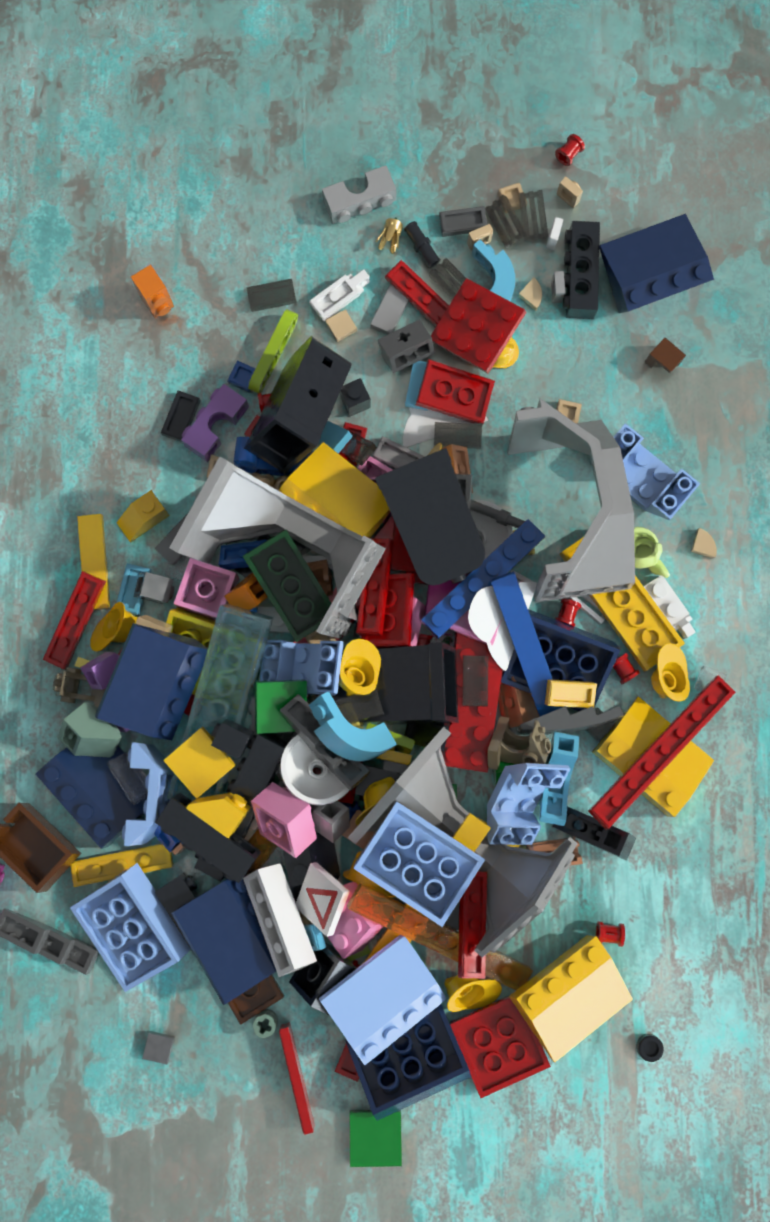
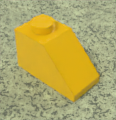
M150 490L132 502L116 523L131 543L170 515L153 491Z
M225 793L197 798L186 809L226 838H229L239 827L251 807L247 805V801L242 796Z

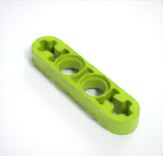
M288 309L284 311L250 379L249 390L256 393L263 392L298 320L297 313Z

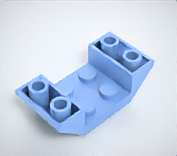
M625 423L616 433L614 439L621 449L631 500L643 510L670 520L700 483L682 468L678 473H675L640 444L644 438Z
M265 640L260 681L305 679L307 681V694L322 695L329 691L331 696H335L338 692L343 642L320 641V644H306L285 640Z
M132 742V747L128 751L130 768L149 769V774L145 780L148 796L143 807L146 819L126 820V824L122 829L124 846L147 844L155 836L154 833L159 826L155 822L171 798L174 797L175 773L163 761L165 757L153 744Z
M535 763L505 766L487 803V825L491 827L487 833L489 844L532 845L541 828L533 812L545 788H561L571 768L568 765Z

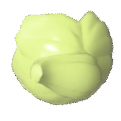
M634 527L635 568H648L653 574L668 578L670 574L660 560V555L663 551L661 543H658L657 537L649 529Z

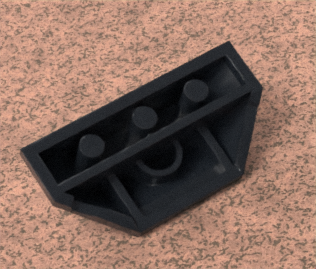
M315 831L317 839L297 858L283 850L289 885L295 904L310 863L317 862L336 880L340 877L335 844L317 831Z

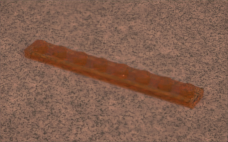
M361 883L358 884L347 904L349 910L458 962L459 931L445 924L441 927L422 913ZM489 951L486 954L485 976L514 990L524 985L533 972L530 966L499 951L495 953Z

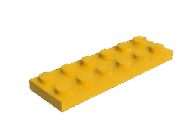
M583 538L559 554L564 562L572 558ZM636 576L635 583L631 589L589 595L644 672L657 664V655L663 645L671 643L680 648L685 644Z

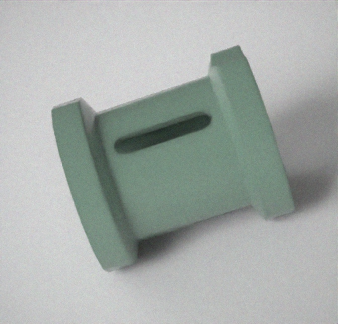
M263 1010L256 1016L253 1022L255 1035L260 1038H266L275 1032L278 1018L272 1010ZM268 1019L269 1026L266 1029L262 1028V1022Z

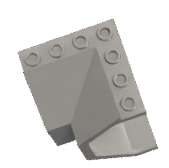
M539 399L537 408L524 407L516 411L507 449L508 455L563 447L590 455L601 509L572 558L566 562L546 564L544 566L533 595L534 601L536 603L631 589L635 583L634 511L620 446L602 420L574 423L542 399Z
M219 457L169 548L177 553L209 564L217 548L224 543L280 533L286 529L293 540L332 561L337 595L316 632L336 638H341L342 635L346 636L352 626L350 620L358 621V611L355 603L386 548L364 535L361 536L335 523L236 467L224 458Z
M445 727L438 732L350 834L348 838L354 844L366 832H376L396 801L452 837L469 812L456 799L441 752V745L451 734ZM488 835L485 836L475 850V853L485 859L478 871L487 872V931L474 950L477 954L484 957L489 951L495 953L499 947L501 948L543 912L571 865L570 862L575 857L572 852L578 844L576 841L569 837L553 852L545 853L501 844H489Z

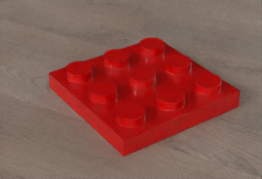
M466 278L432 332V341L439 347L489 374L527 312L522 307Z
M509 996L449 1022L480 1098L551 1067L541 1043Z

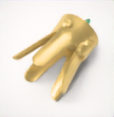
M397 217L395 219H386L384 229L375 241L377 242L381 238L378 246L379 250H382L386 242L390 240V251L392 254L395 253L396 246L397 249L399 248V236L401 235L403 224L397 220Z

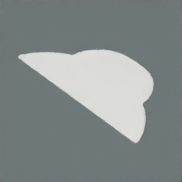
M409 407L411 416L405 425L403 446L409 447L477 424L429 409L427 411Z
M527 581L519 583L528 609L536 589V582ZM489 586L479 590L474 596L469 609L468 621L477 637L487 642L488 649L495 662L506 671L514 651V645L493 587ZM498 627L497 636L493 645H491L490 641Z

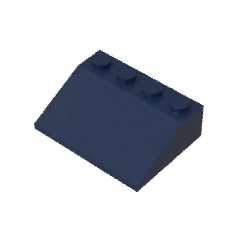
M686 213L599 245L619 313L632 311L714 280L708 256Z
M528 609L552 679L596 683L595 708L619 655L620 648L611 640ZM514 648L506 671L503 670L501 682L531 693ZM569 707L577 711L587 709L582 707Z
M133 623L95 717L149 737L172 741L210 650L194 638Z
M119 745L111 757L75 756L66 747L35 774L101 849L109 847L122 835V829L126 824V820L139 819L144 814V802L148 796V789L145 786L146 776L140 769L130 768L128 755Z
M226 879L171 913L223 1005L276 972L243 879L239 883Z
M441 1004L366 1065L362 1063L345 1039L372 1114L377 1121L471 1078L468 1065Z

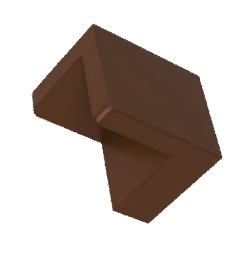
M664 338L649 354L645 363L650 368L658 363L671 373L680 365L686 354L667 338Z

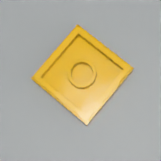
M203 726L163 760L196 799L236 765L227 753L211 746L214 738L211 737Z

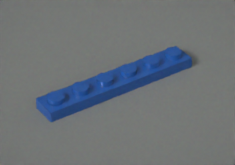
M527 519L483 561L479 568L472 571L466 579L459 583L422 618L421 622L439 639L470 609L472 600L479 590L492 586L491 579L507 574L545 538V535Z

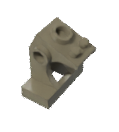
M67 667L66 671H61L55 675L53 690L56 692V696L61 697V702L75 704L76 699L92 701L94 706L99 707L106 688L103 690L92 689L91 696L78 694L80 680L87 681L85 675L81 674V669Z
M500 716L488 747V768L498 770L501 761L513 764H545L548 754L551 752V742L544 734L545 727H541L539 721L535 719L533 732L529 736H519L510 731V718Z

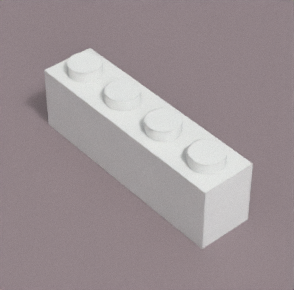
M281 863L257 869L244 877L243 880L278 976L281 977L316 962L314 951Z

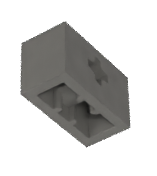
M420 320L378 339L381 355L393 373L435 354L432 337Z

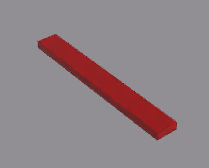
M719 675L715 676L599 798L588 812L606 830L609 829L736 692Z

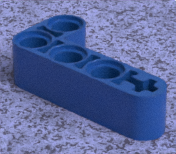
M237 437L233 463L236 467L247 473L257 472L274 476H290L314 451H311L284 474L244 449L250 437Z

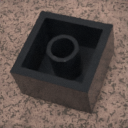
M325 943L326 948L314 951L317 961L295 971L289 983L311 1007L329 1015L319 998L356 970L357 967L348 958L342 959L335 947Z

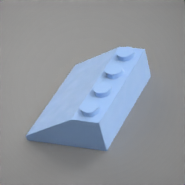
M396 801L355 862L354 869L443 927L485 859Z
M138 863L70 907L124 992L176 964L191 950L158 899L155 889Z
M403 933L319 998L364 1065L447 999Z

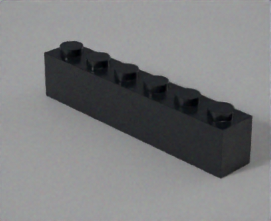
M270 733L254 734L247 746L250 752L247 758L243 757L237 767V771H239L236 780H231L226 790L227 793L242 796L247 801V805L251 807L235 831L244 839L255 818L251 800L272 783L280 767L282 754L288 742ZM197 853L195 854V858L198 860L194 868L221 882L225 877L222 871L215 866L206 864L202 860V856Z

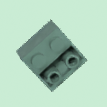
M87 701L63 719L57 738L75 756L111 757L114 755L122 738L120 731L114 724L97 719L95 714L98 707L91 706Z

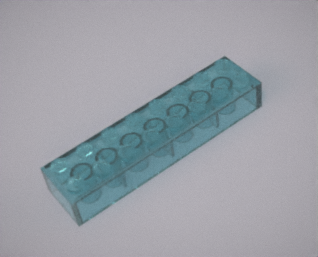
M227 603L220 605L182 744L202 726L211 735L216 724H221L227 718L244 726L249 701L253 694L274 617ZM227 754L234 761L235 757ZM231 770L198 798L224 794ZM174 773L167 799L171 800L172 797L181 792L190 800H195L194 795Z

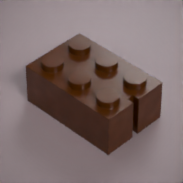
M19 802L3 819L6 823H15L13 826L11 824H0V858L36 893L47 892L82 854L30 803Z

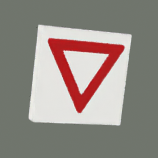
M317 862L310 863L296 901V906L326 937L332 936L350 891Z

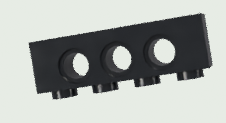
M572 221L570 229L565 231L564 243L568 244V251H565L564 266H567V273H564L567 295H564L562 307L566 309V318L594 319L598 311L600 222ZM577 246H582V247H584L586 250H585V251L579 250V249L577 248ZM576 268H582L585 272H579ZM580 289L584 291L585 294H578L575 290Z

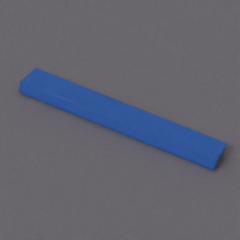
M513 571L491 579L493 590L539 716L563 708L562 706H547L545 704L547 680L553 679L515 572Z

